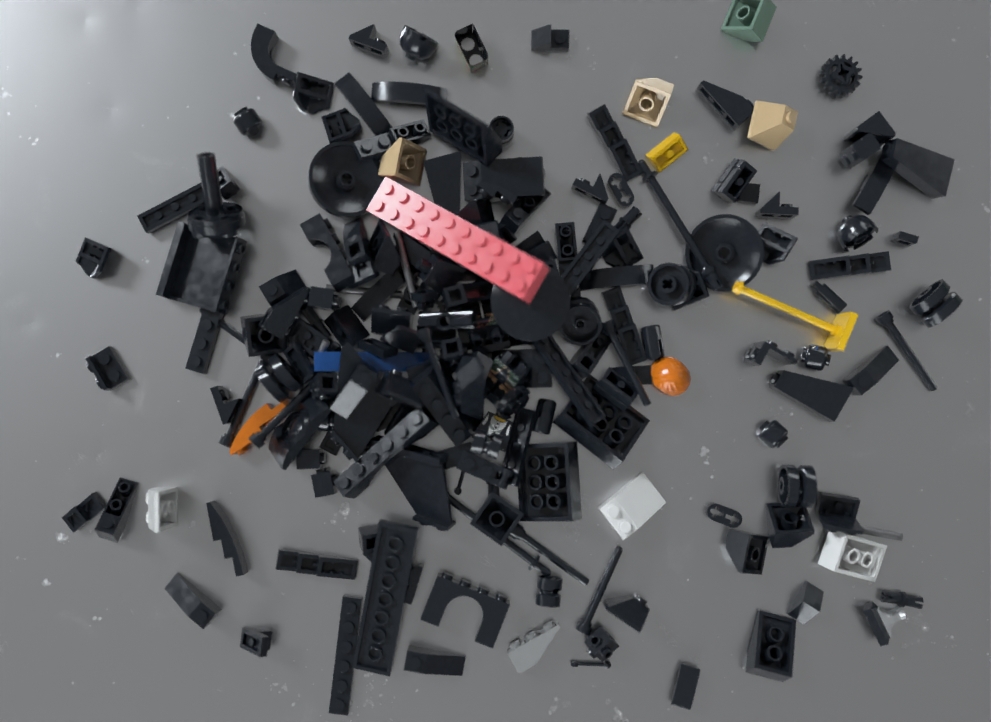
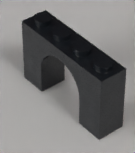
M438 573L420 620L438 627L445 608L451 600L460 596L471 597L480 604L483 611V618L476 633L475 642L493 649L510 606V601L507 600L508 597L499 593L497 595L491 594L489 589L482 586L478 588L471 586L472 583L465 579L456 580L450 573Z

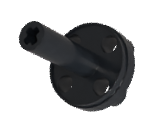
M200 153L197 155V162L205 204L197 206L187 213L188 228L192 232L193 238L234 237L246 223L243 208L239 204L222 201L215 153Z

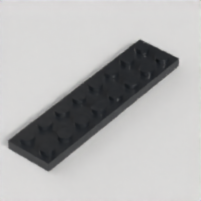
M383 519L379 521L352 668L389 677L391 675L419 527Z

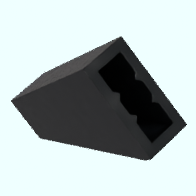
M899 138L885 141L881 157L885 164L930 198L946 196L955 159Z
M460 151L423 161L434 204L455 215L461 208L462 159Z
M785 370L774 372L770 378L771 384L769 388L828 422L836 421L854 389L851 386Z

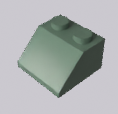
M732 0L721 30L745 41L763 42L777 7L771 0Z

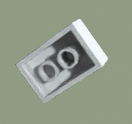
M641 472L601 503L598 509L618 535L625 540L652 517L666 501L646 475Z
M154 487L148 489L146 493V503L148 504L146 522L148 523V528L154 532H161L177 526V487Z
M828 531L818 564L834 572L875 582L887 545L841 531L835 533Z

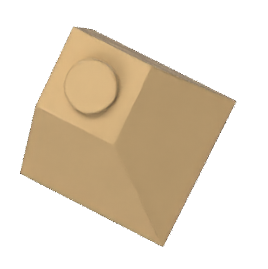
M659 78L636 79L622 114L658 127L672 94L674 84Z
M755 101L747 138L768 149L776 150L794 131L798 111L783 104Z
M399 138L382 155L378 175L396 182L420 186L424 167L423 161H425L427 149L404 138Z

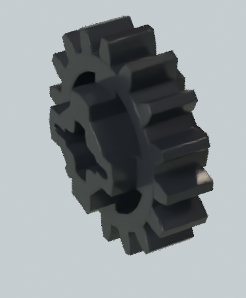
M843 54L839 59L838 55H835L832 59L829 58L826 64L821 67L823 71L819 73V76L823 77V79L819 83L825 84L823 90L829 89V95L835 92L836 97H839L841 93L845 97L849 93H853L856 90L855 88L861 84L859 80L863 76L858 73L862 68L856 67L859 63L858 61L851 62L852 56L846 59L845 54Z

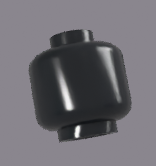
M244 107L234 114L233 122L242 135L249 134L252 137L261 131L259 127L262 125V120L253 108L248 109Z
M810 344L807 348L804 347L801 362L804 363L805 368L821 371L825 365L829 366L831 355L828 354L826 347Z
M767 420L759 428L761 430L759 438L770 448H779L788 439V430L777 420L771 422Z

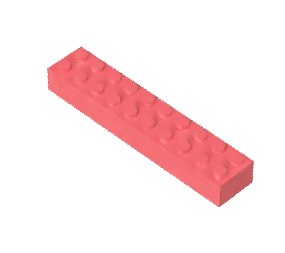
M387 177L383 180L366 209L375 217L528 304L532 301L550 270L537 259Z

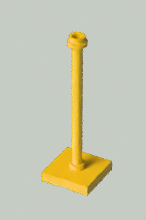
M736 281L732 288V292H735L736 295L742 293L829 331L823 345L828 349V352L844 351L858 317V314L852 311L836 314L833 324H830L745 287L743 281Z

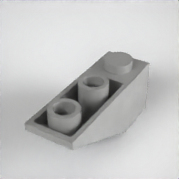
M550 621L543 626L544 629L538 632L536 630L526 635V639L522 641L516 640L509 645L510 648L507 649V654L518 674L537 664L560 628L558 621Z

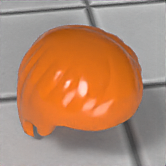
M662 357L651 366L653 384L661 392L670 396H678L688 389L691 381L690 372L678 359Z

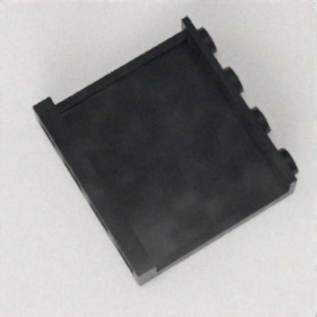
M178 221L156 295L225 315L226 310L229 308L231 293L235 288L237 273L241 269V260L246 252L247 241L237 236L229 238H193L188 224Z

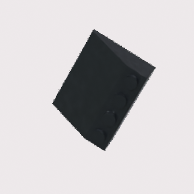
M428 88L423 89L430 132L486 166L491 164L502 153L501 138L485 122Z
M590 374L583 382L606 417L594 426L589 427L570 399L553 423L612 469H615L624 461L650 420L631 405L623 412L595 391L593 387L598 380Z
M577 441L529 444L518 487L519 511L524 513L520 521H576L582 519Z

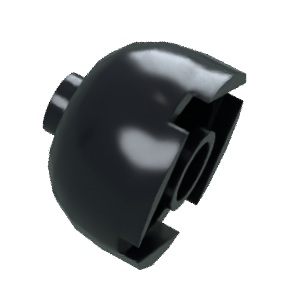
M407 25L404 26L400 35L401 49L406 52L405 57L412 61L428 59L432 56L438 45V42Z
M849 215L842 220V224L838 228L837 237L839 244L846 252H849L848 248L851 247L854 250L858 249L873 238L872 233L874 231L878 233V227L870 218L864 215H855L853 217Z

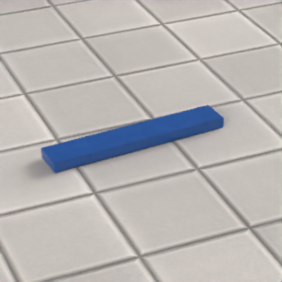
M314 352V371H339L341 352ZM357 352L364 361L379 371H391V369L407 371L406 367L424 362L423 360L430 358L428 353L414 352L413 354L398 352L397 356L381 358L369 352Z

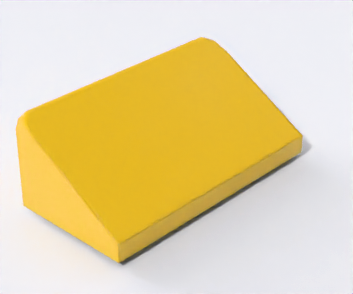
M672 133L645 156L657 172L660 173L689 149L680 134Z

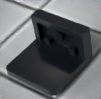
M770 340L754 343L753 347H750L744 355L746 358L744 363L750 367L760 366L766 355L785 365L797 364L798 359L794 358L795 354L792 352L778 349V345Z
M820 492L815 514L827 531L833 533L841 531L853 536L857 534L862 535L864 529L856 519L860 504L858 497Z

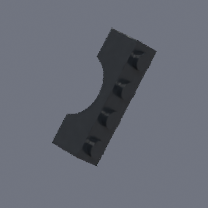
M319 213L301 223L300 226L313 247L324 246L331 250V259L324 272L333 288L340 292L356 283L352 266L346 260L345 249H340L338 244L341 242L336 233L332 234L330 229L333 227L328 218L324 219Z

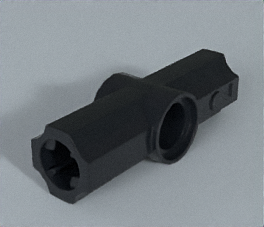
M475 310L421 313L418 319V326L421 329L431 326L432 330L442 331L476 328L478 323V315ZM446 317H448L450 324L447 323Z

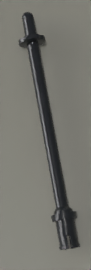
M639 160L638 164L645 175L642 181H649L702 267L701 275L707 279L713 291L720 289L724 286V283L716 273V267L708 264L655 178L658 172H652L645 160Z
M448 491L450 505L472 521L475 513L452 497ZM507 538L503 545L529 563L528 570L531 571L535 568L546 577L551 575V571L539 562V555L535 558Z

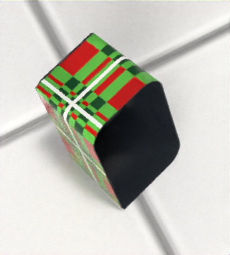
M472 23L455 32V41L470 72L488 65V53L474 24ZM471 38L474 41V48L469 51L464 50L461 46L463 39ZM477 54L482 57V62L470 65L469 59L472 55Z

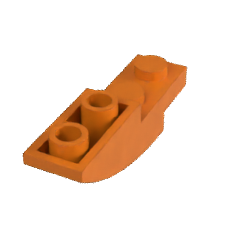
M286 399L276 407H273L271 403H266L258 409L236 435L229 453L240 456L248 451L247 447L252 444L248 438L253 433L261 432L264 426L291 399Z

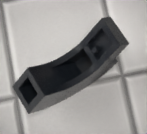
M257 23L251 38V53L256 66L264 77L276 86L279 80L288 86H291V84L295 85L296 73L282 68L273 62L272 53L279 38L276 32Z

